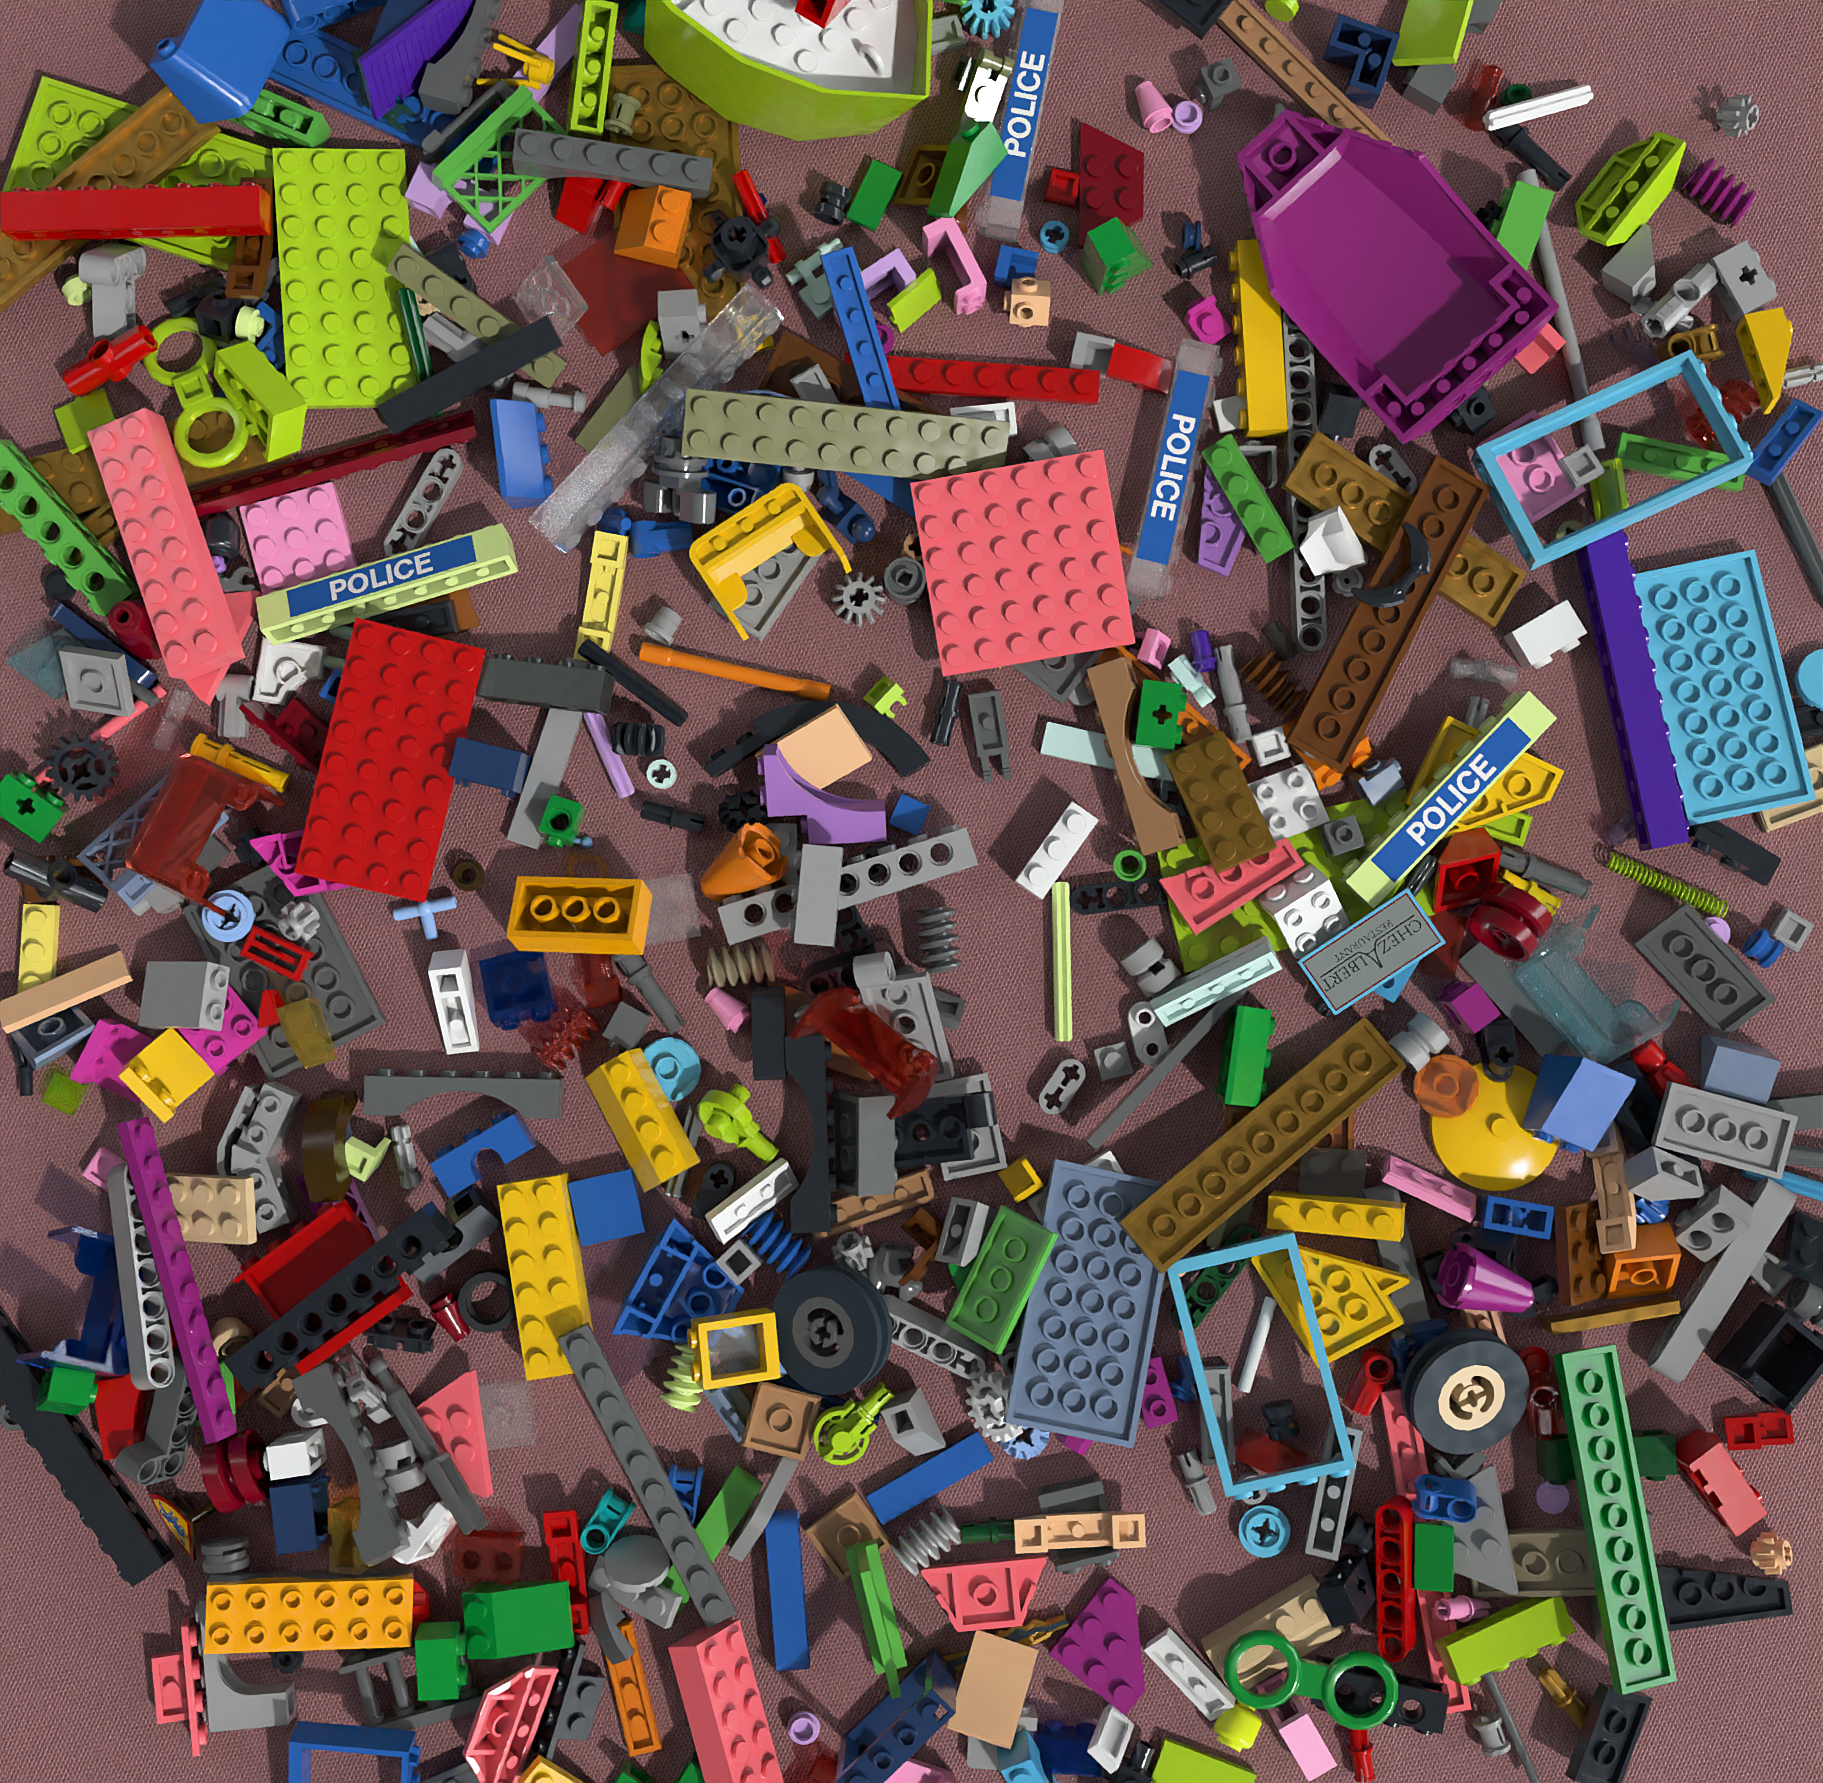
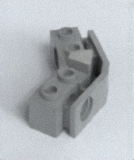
M276 1081L264 1083L263 1087L257 1083L244 1087L217 1147V1170L219 1175L254 1177L256 1227L259 1234L300 1218L277 1154L304 1094ZM257 1100L260 1101L259 1104H258V1106H257V1108H256V1111H255V1113H254V1115H253V1117H252V1119H251V1122H248L249 1118L251 1117V1115L253 1114V1112H254V1110H255V1107H256V1105H257Z

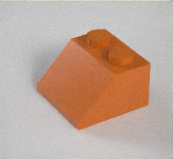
M661 185L629 191L614 247V254L677 269L692 212L691 193Z
M1669 1222L1647 1223L1636 1226L1635 1249L1604 1254L1602 1266L1603 1275L1606 1279L1605 1296L1607 1299L1671 1293L1681 1251Z

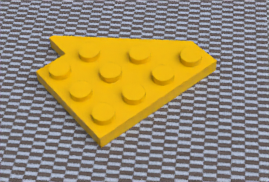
M1445 716L1404 800V804L1411 806V797L1420 788L1425 787L1427 789L1435 780L1433 778L1434 773L1443 764L1448 763L1450 765L1458 757L1455 753L1456 750L1468 739L1473 741L1481 732L1459 720ZM1524 752L1440 840L1453 836L1455 833L1467 831L1550 801L1564 771Z
M1298 1245L1329 1363L1404 1324V1319L1392 1302L1389 1294L1409 1284L1411 1281L1409 1275ZM1288 1248L1253 1256L1250 1260L1319 1369Z

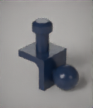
M824 486L818 490L816 500L821 505L827 506L820 517L835 527L850 544L854 546L857 541L864 543L874 538L876 533L875 521L856 501L841 492L839 497L836 498V493L830 486Z

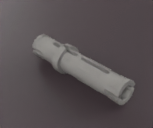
M1233 646L1219 647V650L1215 648L1212 650V653L1217 658L1216 667L1226 709H1223L1224 716H1228L1232 742L1238 744L1246 742V740L1251 741L1253 736L1247 716L1249 706L1244 703L1233 654Z

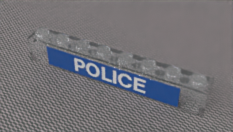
M1019 0L1018 7L1023 8L1021 19L1015 18L1012 38L1017 39L1015 50L1009 49L1007 56L1013 58L1014 65L1009 81L1006 80L1000 100L1005 101L1003 112L997 111L994 121V127L999 132L998 134L1008 154L981 186V193L986 194L984 206H977L974 224L980 225L979 236L1011 243L1017 242L1065 0Z
M1182 338L1178 347L1125 582L1127 591L1135 597L1161 602L1164 594L1170 595L1174 576L1169 575L1171 563L1177 564L1181 545L1176 544L1178 532L1184 533L1188 519V513H1183L1185 501H1191L1195 488V482H1191L1190 478L1192 470H1198L1202 457V451L1197 450L1199 438L1205 439L1209 420L1204 419L1206 407L1212 408L1216 389L1211 388L1213 376L1219 377L1223 358L1218 357L1220 346Z

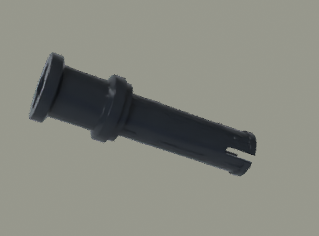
M1517 123L1492 131L1485 129L1487 133L1492 132L1505 144L1504 149L1507 152L1510 151L1512 153L1515 151L1556 192L1572 178L1571 174L1563 169L1528 136L1530 132L1526 126L1521 127Z

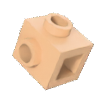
M1033 277L1012 279L1011 291H1005L1004 311H1010L1009 324H1017L1021 327H1031L1033 325L1048 326L1051 281L1037 280Z

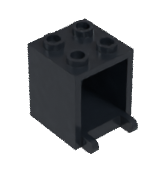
M1761 1302L1713 1362L1760 1401L1789 1416L1823 1374V1334L1815 1329L1812 1331L1803 1325L1805 1320L1789 1308L1786 1310L1777 1303L1774 1306H1770ZM1782 1328L1795 1337L1788 1347L1775 1337Z

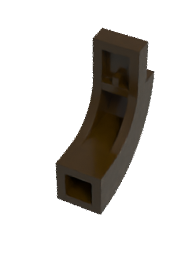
M333 1089L325 1091L321 1099L311 1100L303 1131L302 1159L305 1183L311 1203L343 1201L352 1182L346 1161L345 1135L349 1119L359 1101L356 1090Z

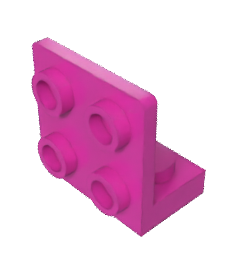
M229 984L221 1031L177 1028L218 1077L229 1069L227 1064L267 1034L265 1028L258 1029V1019Z
M114 1018L99 1019L70 1079L80 1084L94 1082L137 1104L142 1103L143 1101L118 1075L120 1068L149 1045L154 1038Z

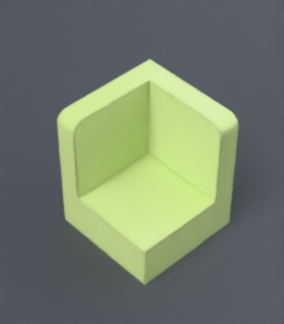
M351 1136L345 1144L346 1161L350 1174L365 1182L381 1165L391 1140L385 1137L374 1148Z

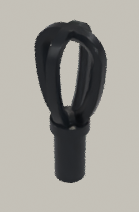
M11 1035L12 1055L17 1064V1072H19V1095L32 1096L33 1071L35 1070L28 1060L25 1061L23 1052Z

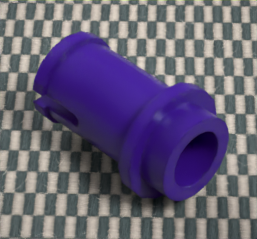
M1200 630L1188 634L1194 659L1191 665L1195 667L1196 673L1214 670L1217 658L1212 655L1209 631Z

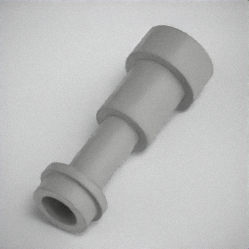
M515 382L512 401L532 402L539 408L547 409L550 406L573 408L574 413L578 414V412H585L586 393H580V391H575V395L551 393V389L529 387V383Z

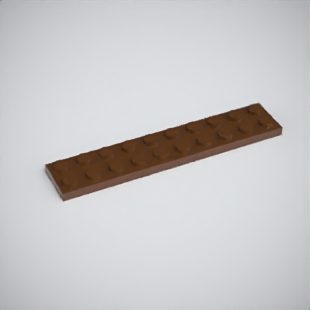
M1438 455L1432 457L1363 590H1378L1389 587L1395 581L1397 582L1407 570L1406 567L1410 563L1411 546L1408 535L1403 528L1405 523H1409L1418 529L1429 545L1431 552L1429 573L1415 579L1407 589L1408 592L1405 594L1406 601L1398 606L1376 608L1360 600L1357 601L1284 743L1337 773H1344L1492 488L1491 486Z

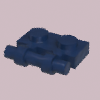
M1443 1317L1412 1324V1335L1405 1336L1402 1331H1394L1392 1333V1341L1389 1345L1390 1353L1395 1359L1393 1363V1376L1397 1379L1400 1387H1402L1407 1367L1414 1357H1407L1410 1352L1414 1351V1355H1416L1430 1340L1447 1332V1325Z

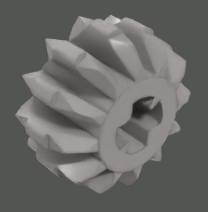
M857 572V581L855 582L852 581L848 574L844 576L847 587L838 583L835 585V589L842 595L832 596V602L842 604L835 609L837 616L847 612L844 617L845 624L848 625L853 617H856V626L861 628L863 624L862 618L866 617L870 625L875 623L872 612L879 616L883 615L884 610L876 604H885L887 597L877 595L884 590L883 584L871 587L875 581V576L870 575L866 582H863L862 572ZM857 593H863L864 598L868 597V600L863 601L861 607H857L855 601L850 602L851 599L856 598Z

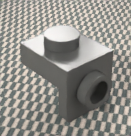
M1226 57L1200 69L1194 91L1200 104H1205L1208 113L1220 108L1224 95L1240 89L1242 85L1231 58Z
M1436 1450L1430 1453L1437 1461L1432 1465L1442 1477H1451L1453 1479H1466L1467 1477L1475 1476L1484 1467L1483 1462L1488 1459L1482 1451L1471 1454H1457L1450 1462H1447Z

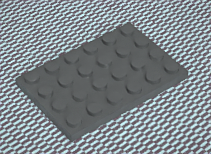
M269 865L215 892L233 890L243 893L252 902V907L256 914L253 925L262 927L314 952L313 957L308 962L307 969L302 974L301 982H296L239 955L249 932L243 939L232 942H223L213 938L206 931L202 922L203 907L213 894L182 909L208 962L230 968L228 984L257 1019L259 1018L263 991L277 989L289 1016L288 1020L265 1028L267 1034L251 1046L269 1082L388 1023L323 893L295 897ZM290 901L295 902L296 905L300 902H308L314 906L319 914L317 922L320 926L316 929L317 933L308 941H304L302 937L297 940H290L282 934L278 927L280 921L278 916L282 913L281 909ZM234 907L230 911L218 909L226 917L225 925L229 921L240 922L234 916ZM258 934L255 939L299 960L302 958V955ZM251 946L249 950L294 972L297 966L254 946Z

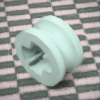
M660 759L653 761L649 765L647 778L654 787L667 789L675 783L677 771L669 761ZM662 765L667 766L665 770L671 773L670 778H664L663 783L656 782L658 778L653 777L654 770L658 771Z

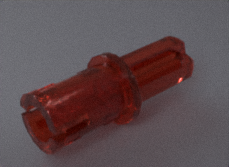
M1487 65L1484 68L1477 91H1474L1471 95L1473 102L1467 120L1464 123V126L1469 130L1483 131L1485 128V123L1482 121L1483 116L1497 102L1495 95L1503 74V70L1497 65Z

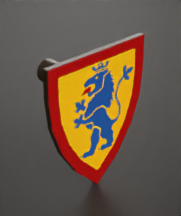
M151 1492L149 1496L165 1526L193 1561L197 1560L193 1526L216 1511L212 1501L208 1500L194 1510L181 1495H176L171 1500L164 1494Z

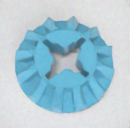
M1256 1504L1254 1508L1244 1512V1516L1238 1523V1537L1243 1547L1252 1555L1263 1558L1272 1557L1280 1553L1288 1544L1290 1538L1289 1522L1282 1511L1270 1504ZM1267 1518L1269 1529L1275 1533H1266L1264 1538L1260 1540V1534L1252 1527H1262L1263 1522Z

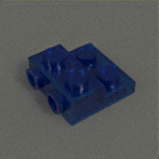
M517 950L479 961L489 1019L496 1028L501 1027L504 1031L515 1030L521 1026V1021L532 1019L534 1022H544L552 1018L551 1013L559 1011L545 952Z

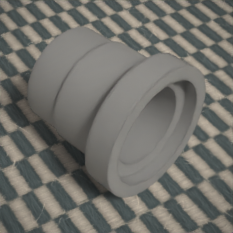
M662 606L652 621L646 622L643 630L657 642L670 646L673 642L672 636L682 618L670 608Z

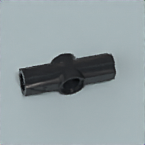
M15 847L11 850L3 865L2 872H4V875L35 887L39 896L45 900L54 901L61 898L97 913L108 896L109 889L105 885L77 874L76 869L67 861L57 860L51 863Z

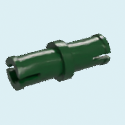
M989 1517L988 1521L960 1522L961 1542L965 1544L990 1541L991 1544H998V1540L1014 1539V1519L1016 1518L996 1520V1517Z

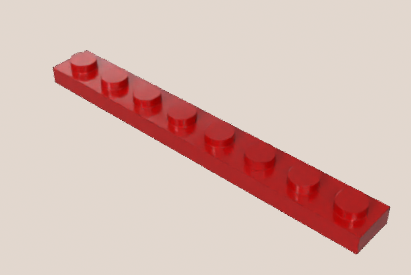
M845 353L844 361L852 365L849 353ZM885 356L894 387L903 392L1098 405L1100 370Z

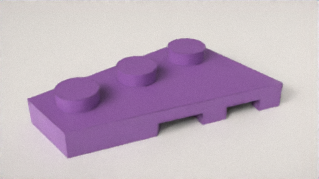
M1206 463L1196 566L1227 578L1247 530L1208 463Z

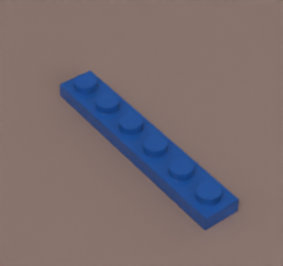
M853 246L821 255L820 260L864 406L901 410Z

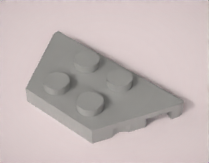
M1490 1464L1475 1476L1467 1479L1476 1488V1517L1467 1523L1437 1519V1521H1444L1454 1527L1455 1573L1514 1595L1519 1592L1496 1466L1495 1464Z

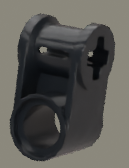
M453 240L424 254L426 259L478 296L477 287Z
M1494 1019L1475 1033V1039L1479 1048L1484 1075L1493 1082L1501 1083L1507 1081L1512 1075L1513 1067L1518 1061V1052L1513 1021L1511 1019Z
M718 1160L711 1164L696 1195L690 1213L691 1216L707 1221L705 1215L730 1196L737 1175L736 1168L731 1162ZM719 1170L725 1171L724 1177L727 1178L722 1183H718L717 1176L714 1175Z

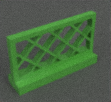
M524 84L432 171V183L440 191L444 190L489 235L547 180L526 175L501 174V158L512 159L513 152L501 151L500 140L505 136H515L516 129L513 128L518 123L519 128L523 129V118L531 111L542 120V130L534 131L570 136L532 98L533 93ZM546 125H547L552 131H546ZM495 145H497V151H490ZM483 157L497 158V174L478 173V162ZM474 166V173H467ZM460 179L474 180L475 196L460 195L453 186ZM478 180L498 181V197L479 196ZM502 181H520L521 193L517 197H502ZM525 182H531V183L525 188ZM469 202H475V208ZM479 203H498L499 214L489 223L479 213ZM502 203L509 204L504 210H502Z
M873 1539L844 1547L876 1674L885 1672L892 1699L902 1697L897 1669L908 1665L877 1541Z

